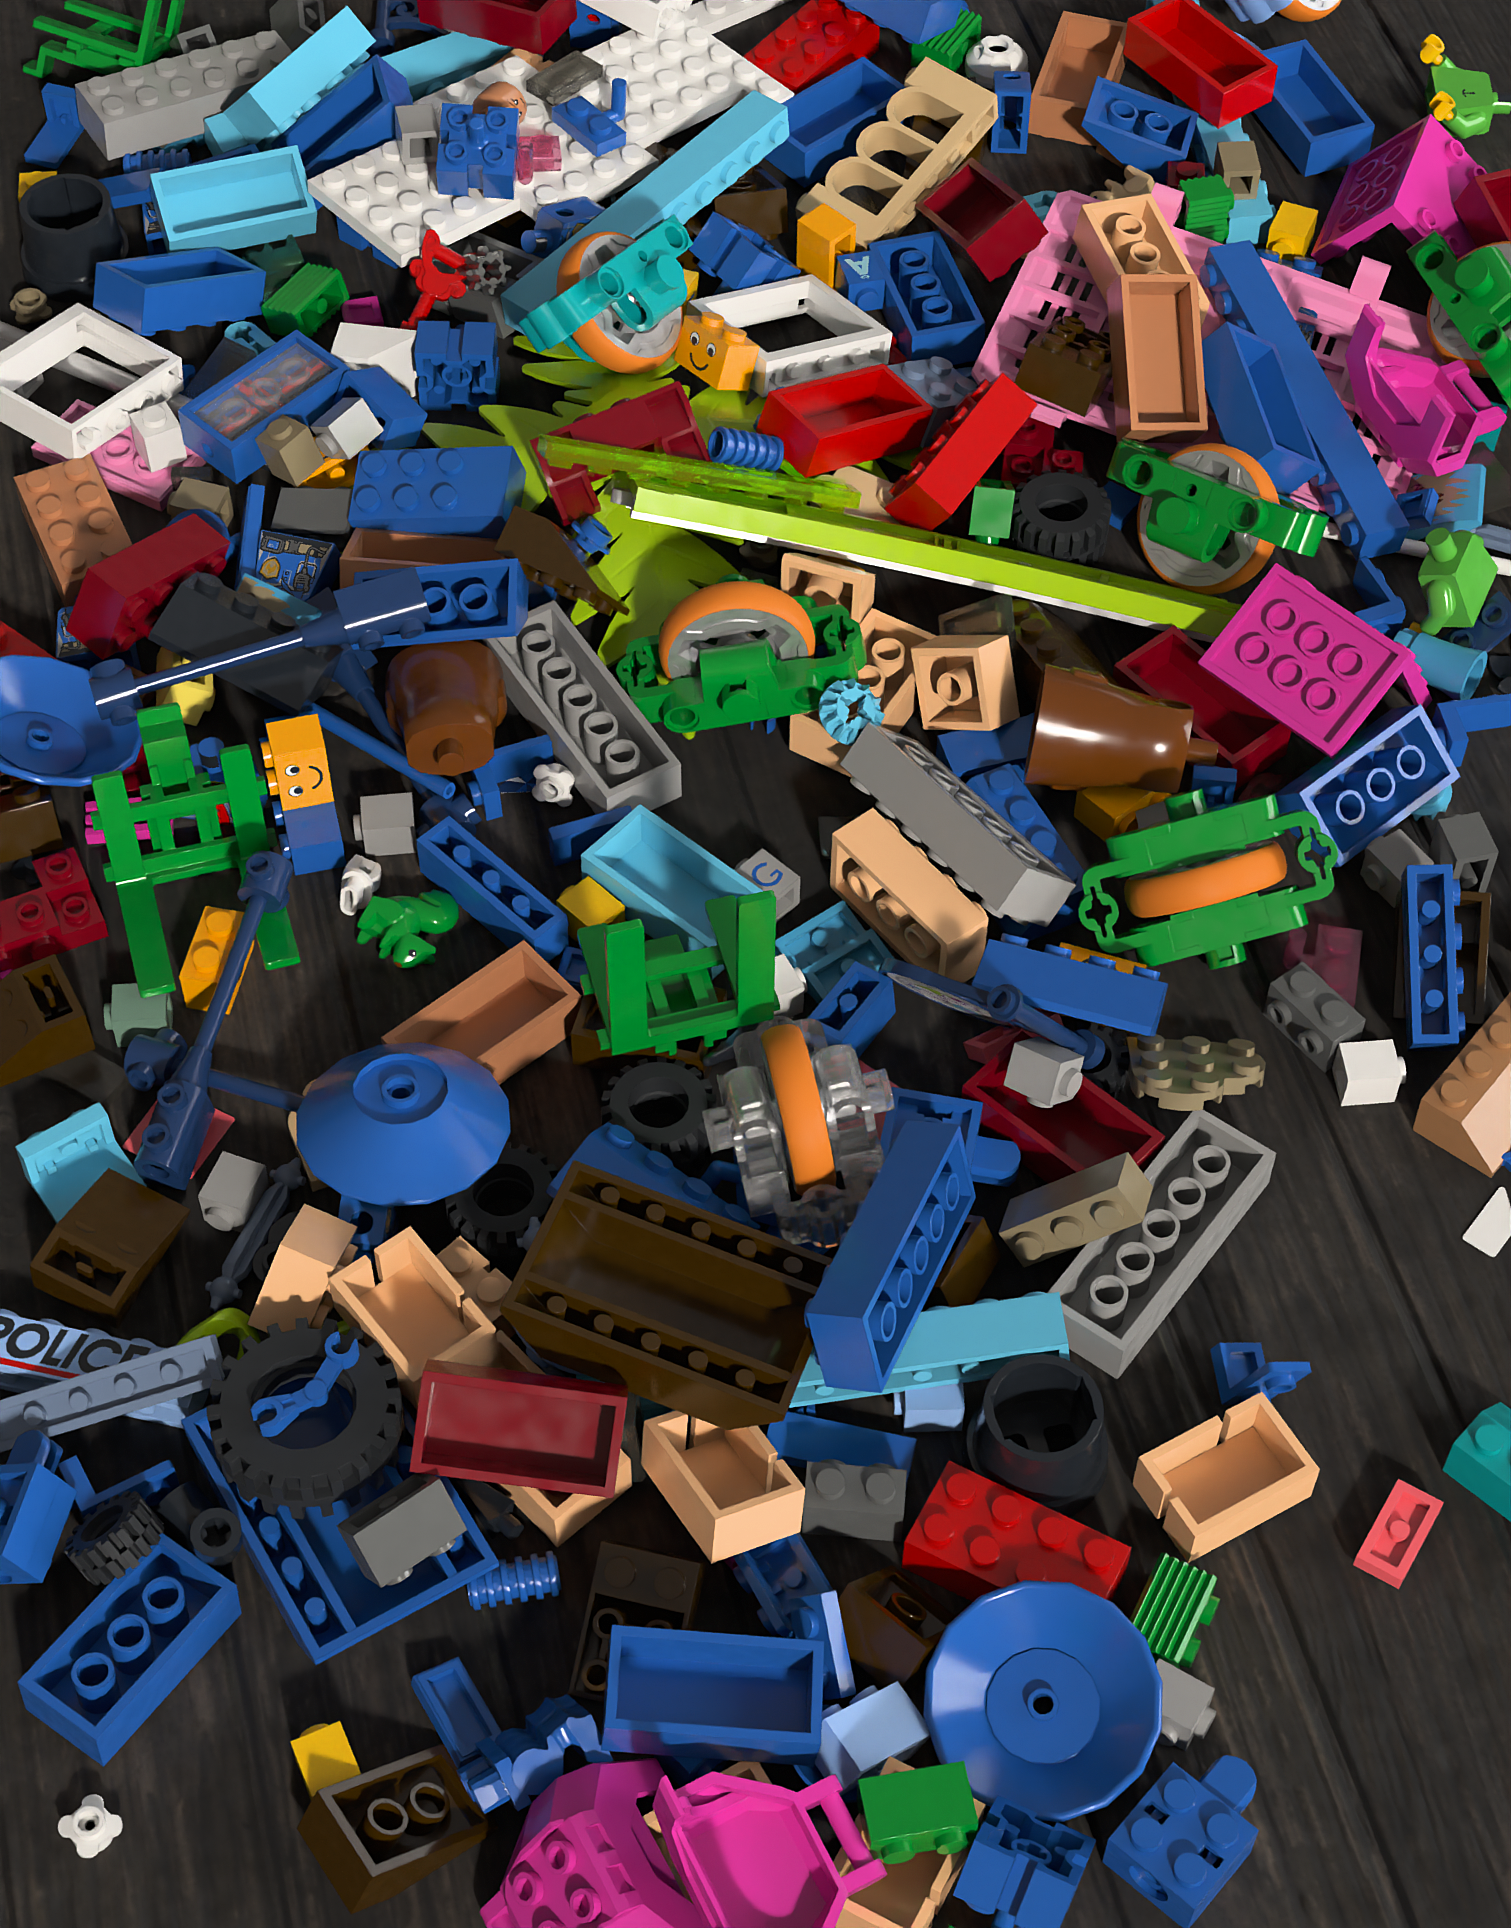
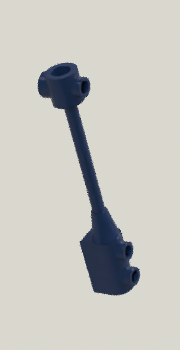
M413 567L333 591L336 609L300 626L299 630L134 679L131 668H126L122 659H112L98 663L90 669L93 678L88 679L100 718L101 720L110 718L113 726L130 724L137 720L135 710L143 708L140 695L305 646V648L349 644L350 646L358 643L360 651L366 652L383 646L385 644L383 635L399 631L402 639L417 637L425 632L423 623L431 621V617L416 569Z
M329 587L305 601L321 610V616L336 609L334 595ZM349 644L337 645L344 650L332 681L337 682L357 702H360L386 744L407 756L404 740L390 727L387 713L374 695L372 683L366 673V670L378 663V660L372 651L353 650ZM409 778L424 801L419 811V819L422 824L415 828L419 836H422L446 817L450 816L475 837V825L481 822L482 819L464 792L457 796L453 794L450 798L445 799Z
M261 850L254 852L246 862V871L237 895L247 907L194 1046L190 1047L171 1078L165 1081L163 1087L159 1090L157 1095L158 1101L149 1125L142 1133V1143L133 1165L144 1183L186 1190L215 1113L213 1104L207 1094L213 1045L263 913L278 912L289 902L290 894L287 887L294 867L282 855ZM155 1166L161 1167L165 1170L155 1168Z
M168 1028L158 1030L153 1037L144 1034L135 1036L129 1044L124 1059V1071L130 1084L135 1089L143 1092L149 1091L153 1085L163 1087L165 1081L171 1078L187 1053L188 1047L184 1038L176 1031ZM210 1068L208 1087L296 1113L305 1097Z

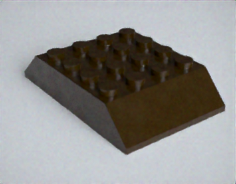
M573 1160L501 1304L500 1312L543 1359L605 1383L628 1385V1392L725 1430L784 1421L814 1347L811 1330L806 1327L804 1321L805 1307L808 1300L815 1296L822 1282L824 1269L827 1265H831L833 1259Z

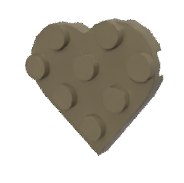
M1140 1034L1138 1037H1126L1125 1045H1128L1129 1048L1128 1076L1131 1090L1139 1099L1144 1096V1093L1159 1098L1158 1107L1178 1111L1203 1110L1204 1101L1213 1100L1219 1104L1222 1101L1223 1095L1245 1094L1246 1085L1254 1084L1259 1088L1263 1085L1266 1062L1260 1055L1255 1053V1044L1249 1040L1232 1039L1228 1041V1044L1210 1042L1208 1039L1199 1036H1187L1183 1040L1164 1039L1157 1034L1155 1036Z

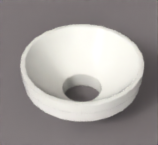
M1006 35L986 36L968 50L964 64L965 73L974 83L992 89L994 71L1028 72V57L1026 52L1010 37ZM991 50H1002L1003 52H994Z

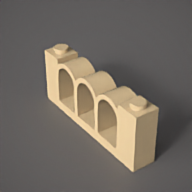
M925 57L917 68L914 67L908 72L904 81L905 88L899 90L889 100L886 112L887 121L871 124L860 133L856 140L857 157L839 160L829 169L826 175L825 186L817 183L809 193H805L800 197L795 208L797 220L822 203L827 204L856 224L855 253L867 251L868 243L897 238L918 214L919 211L915 205L952 174L998 119L996 94ZM913 115H924L950 128V131L937 144L902 125L900 122ZM883 150H894L921 165L907 180L871 160L870 157ZM863 185L891 200L876 216L842 197L839 193L847 187Z

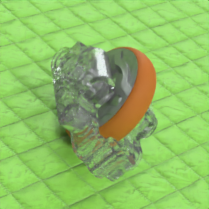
M774 1016L773 1020L759 1023L756 1030L745 1032L736 1037L733 1042V1049L737 1068L716 1074L723 1106L701 1111L710 1151L715 1152L734 1148L751 1218L774 1212L779 1235L782 1240L793 1244L811 1242L821 1248L835 1247L840 1244L842 1235L850 1229L856 1217L858 1204L860 1201L865 1200L872 1187L875 1172L881 1169L885 1162L874 1114L895 1109L890 1082L885 1068L862 1074L857 1054L852 1048L851 1043L828 1047L823 1027L819 1021L811 1018L793 1021L785 1016ZM835 1169L836 1171L841 1170L846 1187L845 1190L840 1191L835 1187ZM789 1172L795 1191L802 1196L801 1200L791 1201L788 1183L790 1182Z

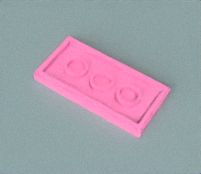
M77 399L60 418L72 424L96 407ZM131 425L89 453L107 489L161 512L166 508L171 493L177 491L184 477L192 479L207 463L203 458L185 446L187 460L151 473L136 450ZM38 442L31 446L33 457L51 465L69 460Z

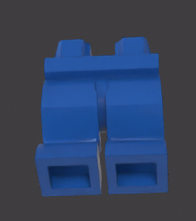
M568 1694L555 1699L546 1697L542 1705L534 1713L525 1717L526 1729L511 1728L499 1734L495 1741L488 1736L477 1742L475 1746L480 1757L456 1770L470 1799L473 1802L476 1801L484 1814L507 1801L517 1811L525 1808L532 1803L528 1795H540L555 1779L563 1776V1755L565 1748L569 1745L588 1762L614 1761L609 1751H601L602 1736L592 1715Z

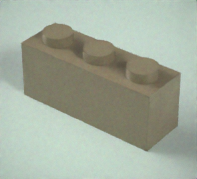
M1126 1152L1010 1199L999 1235L1025 1268L1143 1222L1153 1186L1130 1154Z

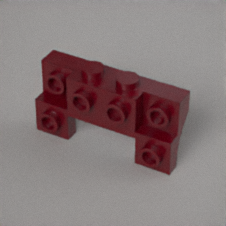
M680 381L632 400L630 398L618 400L607 410L597 414H583L576 418L572 424L529 440L531 453L545 480L548 494L563 526L601 511L600 503L591 482L663 454L675 480L682 479L712 466L708 449Z
M1029 416L999 454L1004 455L1001 480L1011 481L1016 493V487L1021 482L1026 483L1027 477L1033 474L1041 476V471L1050 470L1052 473L1058 472V469L1067 470L1066 473L1074 474L1078 472L1082 474L1084 452L1053 449L1055 426L1030 418Z
M74 847L32 861L41 887L0 902V972L8 969L13 971L53 954L57 955L109 936L105 920L90 889L88 878Z

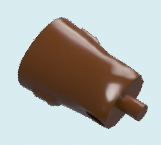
M471 640L416 644L402 650L391 660L385 677L386 713L390 727L399 736L403 737L408 765L421 773L455 776L487 764L495 756L494 739L496 727L503 721L507 713L506 685L503 680V671L499 660L491 649Z
M1045 663L1031 728L1023 784L1049 785L1051 789L1074 790L1076 792L1088 787H1128L1160 793H1177L1185 763L1208 767L1215 766L1218 742L1190 737L1194 713L1193 705L1171 699L1153 697L1109 683L1107 678L1098 671L1092 672L1074 666L1067 669Z

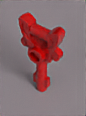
M429 229L426 231L421 248V260L415 259L410 263L409 273L416 278L415 286L422 294L408 322L403 320L399 329L417 331L418 321L426 320L435 300L441 302L448 301L450 296L454 299H460L466 292V285L463 281L467 279V276L460 275L462 270H466V260L464 256L441 245L440 238L435 230ZM435 258L457 271L454 274L442 273L433 265L432 259Z

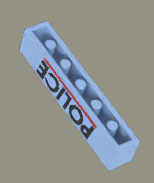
M0 1309V1389L25 1393L166 1349L157 1347L152 1342L141 1338H134L131 1341L111 1337L99 1329L89 1328L82 1331L65 1327L60 1322L52 1319L36 1321L19 1317L12 1311ZM210 1388L130 1412L123 1416L184 1429L181 1420L203 1409Z

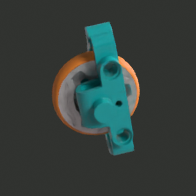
M675 214L665 220L664 218L636 236L635 239L621 233L609 231L590 234L575 243L562 259L557 275V294L528 313L518 324L537 353L546 348L549 350L563 341L579 358L587 362H597L619 373L640 374L653 370L672 355L681 337L683 325L681 305L687 298V285L684 280L683 269L676 258L694 243L690 239L686 228L679 222Z

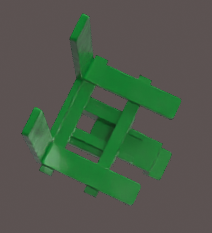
M66 0L64 9L100 21L87 29H82L41 15L34 18L32 25L34 28L68 38L69 40H67V45L54 40L41 45L38 61H29L23 65L22 70L26 74L43 79L52 73L55 58L105 75L121 72L126 68H136L157 62L160 56L171 50L169 42L178 35L185 0H171L166 28L157 26L162 0L147 1L144 21L81 0ZM121 27L139 33L141 36L139 45L108 34Z
M177 702L139 709L136 712L152 784L139 786L142 801L129 804L121 771H113L91 777L98 807L97 811L90 812L94 831L103 829L111 862L102 864L107 883L116 882L141 998L176 990L153 886L230 868H238L242 880L246 871V862L254 852L261 850L270 851V847L278 846L274 827L266 829L260 796L268 794L264 775L258 777L255 775L249 745L242 744L219 750L225 784L211 786L208 772L195 774L181 709ZM229 803L236 836L222 838L216 805ZM195 814L201 843L175 848L169 820ZM147 820L154 853L141 856L134 823ZM286 906L278 912H264L256 931V936L265 969L273 970L300 963V956Z
M767 890L740 896L737 899L735 896L729 895L707 900L705 902V911L717 945L684 952L678 934L645 941L644 926L641 919L612 925L601 923L579 928L577 930V938L588 974L580 975L581 987L584 995L595 994L605 1029L596 1030L600 1049H610L612 1056L654 1047L655 1054L668 1051L669 1056L677 1053V1041L701 1036L703 1045L711 1047L713 1046V1041L727 1038V1030L773 1020L774 1011L780 1010V1003L774 990L776 897L774 891ZM724 965L735 997L734 1000L718 1003L707 968Z

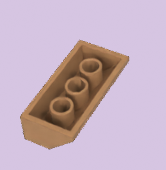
M1511 992L1423 1096L1413 1126V1131L1490 1178L1501 1167L1504 1160L1501 1156L1511 1151Z

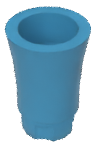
M1407 628L1397 633L1393 641L1403 644L1416 655L1414 661L1422 668L1420 674L1428 681L1429 686L1443 692L1453 700L1460 701L1471 698L1480 683L1486 667V651L1463 647L1438 639L1424 632L1419 634Z

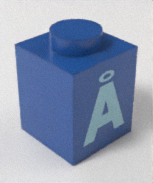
M873 251L836 256L834 286L837 293L863 312L883 309L885 277Z

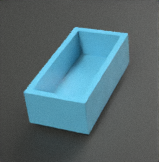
M346 6L223 113L250 145H256L262 139L268 145L294 124L303 113H306L322 99L321 97L328 91H331L344 80L352 70L369 58L370 55L366 49L376 40L350 8Z
M297 145L150 174L151 198L167 253L219 247L229 251L316 233L317 210L313 196L308 193L307 176Z
M641 804L581 854L582 880L587 876L591 877L625 905V918L629 921L641 919L644 932L653 939L678 934L684 952L717 945L705 911V902L707 900L733 895L737 899L740 896L763 892V890ZM724 965L707 968L711 981L725 969Z

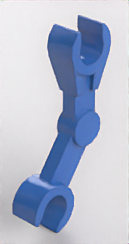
M338 1331L331 1334L325 1342L326 1358L313 1380L309 1381L305 1388L291 1395L284 1394L267 1397L254 1403L251 1408L253 1421L267 1413L276 1415L273 1420L260 1425L263 1437L276 1436L299 1413L311 1407L322 1406L327 1402L328 1393L343 1369L354 1366L359 1359L357 1339H354L348 1352L337 1354L334 1351L341 1343Z

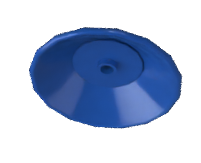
M13 654L0 657V772L40 785L71 787L92 784V776L113 771L123 772L136 762L143 743L138 720L123 726H113L110 718L101 720L88 679L93 677L87 669L50 657Z
M422 1042L382 1044L342 1058L312 1082L296 1113L297 1147L313 1175L344 1197L384 1207L429 1204L469 1188L497 1163L511 1132L509 1101L492 1073L459 1051Z
M1023 1580L980 1595L945 1627L926 1667L923 1716L939 1762L942 1765L960 1761L965 1762L974 1799L992 1807L997 1795L1037 1812L1035 1819L1039 1821L1064 1822L1108 1806L1143 1773L1162 1730L1163 1682L1146 1637L1113 1602L1069 1582ZM1040 1697H1046L1053 1703V1709L1047 1714H1039L1033 1708L1034 1702Z

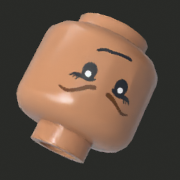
M502 81L490 84L474 99L472 104L473 114L487 115L488 106L519 108V125L525 119L527 112L526 101L522 93L512 84Z

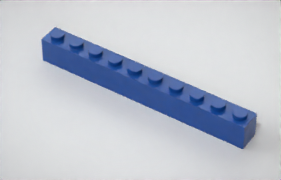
M1250 240L1208 248L1204 265L1200 268V278L1203 286L1208 288L1212 294L1217 312L1223 315L1226 322L1274 343L1277 347L1323 469L1310 479V483L1318 489L1324 500L1327 514L1333 517L1340 530L1343 543L1349 546L1356 561L1365 556L1371 558L1400 551L1410 525Z

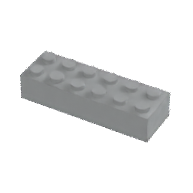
M275 30L262 31L250 37L229 40L217 46L196 49L190 53L173 58H163L154 63L136 68H126L121 72L103 77H93L88 81L75 84L79 121L107 160L123 157L127 153L133 154L137 151H144L204 134V119L223 113L289 56L292 51Z
M555 600L528 611V620L518 636L482 639L483 645L491 649L500 662L507 696L538 737L543 735L550 736L554 759L558 764L565 766L571 771L575 778V787L595 814L629 805L634 810L639 804L651 811L682 796L681 763Z
M868 722L840 763L852 775L850 782L856 788L878 799L875 803L876 807L889 817L898 818L903 823L901 830L911 839L919 843H925L929 847L927 855L938 864L947 868L950 867L956 873L953 879L966 890L973 893L976 891L983 898L980 902L981 906L994 916L1002 918L1006 914L1024 926L1031 922L1047 927L1077 886L919 741Z
M1205 1110L1192 1111L1143 1173L1153 1186L1143 1222L1087 1243L1048 1293H1060L1069 1349L1118 1379L1267 1186L1276 1153Z

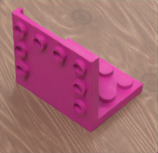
M1429 114L1349 164L1311 256L1320 265L1333 257L1338 259L1351 246L1360 241L1363 243L1369 241L1378 230L1393 223L1413 245L1433 230H1436L1438 235L1441 234L1456 257L1460 259L1477 247L1453 203L1473 177L1487 174V172L1467 154L1463 145L1458 140H1455L1432 114Z
M1275 563L1198 661L1199 666L1331 759L1335 758L1393 683L1409 694L1414 705L1421 704L1424 710L1432 701V697L1426 687L1428 681L1421 676L1422 668L1415 663L1416 655L1410 649L1399 642H1394L1316 590L1306 579L1299 575H1294L1278 563Z

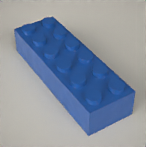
M906 1120L897 1139L891 1141L889 1154L881 1169L875 1172L872 1187L865 1200L860 1201L858 1204L856 1217L848 1232L842 1235L839 1250L831 1265L825 1267L822 1282L815 1296L808 1300L804 1312V1321L806 1327L811 1330L815 1345V1362L821 1367L826 1387L882 1393L976 1199L960 1124Z

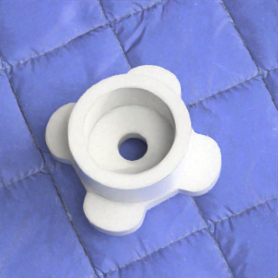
M557 763L548 764L547 766L538 765L533 771V775L536 777V786L532 789L533 796L538 801L546 800L548 802H557L562 807L569 806L573 801L570 790L575 781L571 771Z
M95 1794L86 1796L78 1810L72 1815L63 1816L58 1823L60 1835L64 1838H70L77 1847L78 1854L83 1858L96 1856L98 1852L104 1850L111 1843L113 1837L121 1833L123 1828L121 1818L118 1815H111L104 1808L102 1797ZM89 1822L95 1823V1827L92 1830H86L85 1827Z

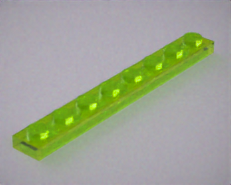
M540 434L537 451L544 458L548 459L547 464L554 467L571 469L572 463L588 465V471L602 475H611L612 469L626 471L627 477L639 481L649 482L652 476L667 478V484L677 487L690 488L691 482L706 484L705 489L715 493L729 494L731 488L745 491L744 496L752 499L768 500L769 495L783 497L782 501L784 503L805 507L807 501L821 503L822 509L838 513H844L845 507L858 509L862 495L856 488L848 484Z

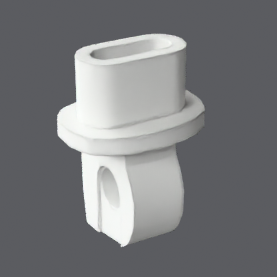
M357 854L349 861L344 869L341 882L340 909L343 913L354 915L358 909H363L368 905L373 892L380 886L381 866L378 862H373Z

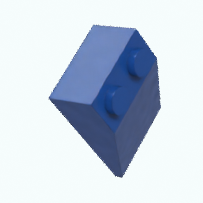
M1097 76L1081 126L1125 167L1131 165L1151 175L1155 183L1165 185L1168 161L1183 162L1186 160L1199 113Z

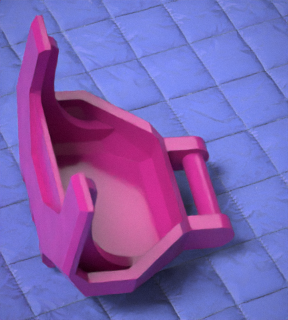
M1368 303L1364 304L1345 353L1355 398L1354 410L1399 468L1404 466L1408 473L1438 477L1463 468L1476 437L1502 426L1507 419L1506 414L1499 406L1494 407L1469 376L1470 369L1462 360L1439 366L1427 357L1383 347L1378 348L1386 323L1380 316L1376 315ZM1455 385L1458 386V388L1461 390V392L1465 395V397L1469 400V402H1470V403L1473 405V407L1477 410V413H1476V411L1472 408V406L1468 403V401L1464 398V396L1460 393V391L1457 389V387H1456Z
M656 1758L592 1763L555 1779L531 1803L502 1880L500 1891L479 1912L486 1927L705 1928L694 1904L685 1898L636 1805L637 1799L656 1795L661 1777L665 1776Z
M713 1771L674 1791L667 1775L661 1777L652 1806L671 1859L705 1928H835L846 1898L887 1875L880 1859H873L839 1793L843 1791V1788L836 1774L828 1776L799 1792H794L777 1785ZM819 1804L822 1806L854 1868V1871L843 1877H840L807 1813L808 1810Z

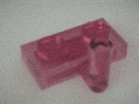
M535 135L519 137L516 172L521 184H530L533 180V172L562 170L559 136Z
M1319 924L1316 933L1314 955L1303 953L1307 937L1306 931L1300 927L1289 931L1283 964L1286 968L1292 969L1301 962H1304L1354 1008L1363 931Z

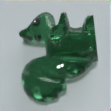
M292 234L287 236L285 247L274 250L268 242L264 243V249L261 252L249 249L240 256L241 259L266 271L263 304L306 265Z

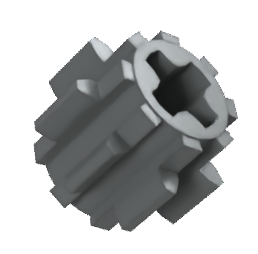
M479 246L476 254L464 255L467 265L466 270H462L460 275L467 276L469 291L482 289L484 295H493L494 288H497V286L506 287L508 285L505 274L506 271L511 269V266L505 265L502 261L504 259L502 250L492 253L489 252L487 246ZM482 264H488L486 267V272L489 274L488 278L483 277L485 269L482 267Z

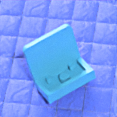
M100 1102L87 1109H81L72 1113L66 1120L45 1131L32 1134L26 1141L15 1146L26 1178L56 1224L108 1168L146 1186L116 1142L108 1114Z

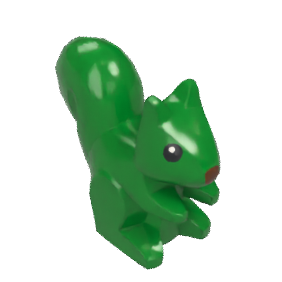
M434 889L431 892H421L417 898L405 895L381 898L373 895L358 921L357 927L361 931L357 938V943L362 945L366 944L373 937L380 938L379 947L381 950L379 958L385 959L393 953V962L400 968H411L421 964H434L435 958L432 954L436 952V948L417 936L420 931L441 934L452 929L459 918V905L454 897L447 892L443 893Z

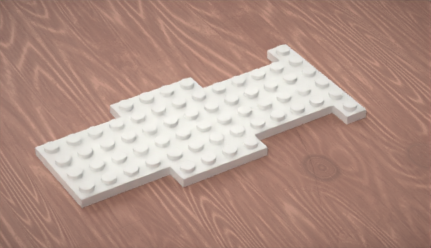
M650 0V1L653 2V3H655V4H658L661 0ZM679 13L672 26L668 30L664 29L654 40L631 29L541 72L515 55L413 102L414 105L432 103L440 130L442 103L472 105L474 99L492 83L502 81L515 86L522 93L526 101L527 112L525 119L519 125L520 135L518 159H516L514 200L484 198L483 189L469 188V196L438 194L437 162L403 165L396 139L308 179V193L403 268L413 260L421 259L423 239L426 231L429 229L435 230L440 238V244L447 246L519 210L536 222L538 211L544 206L586 196L597 203L643 180L658 168L659 160L644 150L651 144L658 143L734 106L753 90L779 103L794 96V93L682 13ZM615 78L625 79L627 82L626 113L624 119L616 124L626 132V145L595 157L552 121V107L579 96H583L601 112L611 109L612 80Z

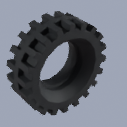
M307 1317L296 1318L295 1330L281 1332L278 1323L267 1326L269 1338L257 1343L251 1336L247 1337L241 1342L244 1355L239 1360L228 1355L221 1363L225 1377L223 1381L213 1379L210 1386L213 1405L207 1406L211 1438L217 1459L220 1461L223 1474L228 1483L234 1481L237 1484L240 1496L248 1503L254 1497L261 1499L264 1512L275 1515L279 1505L290 1507L292 1519H304L305 1509L317 1506L321 1508L322 1517L334 1515L332 1503L346 1498L351 1507H354L362 1502L360 1489L367 1484L377 1491L384 1483L383 1468L386 1465L395 1468L399 1460L397 1445L398 1442H405L406 1434L403 1418L405 1413L397 1373L393 1363L387 1364L385 1362L383 1348L377 1342L368 1347L364 1342L363 1331L354 1326L347 1335L339 1333L341 1343L334 1352L337 1354L348 1352L354 1339H357L360 1354L357 1363L348 1369H343L335 1381L348 1391L353 1402L351 1419L347 1427L336 1438L315 1448L289 1449L273 1443L268 1437L262 1436L260 1418L253 1421L251 1408L258 1400L269 1397L281 1385L298 1378L315 1377L326 1358V1339L338 1331L337 1321L325 1318L322 1329L309 1328Z

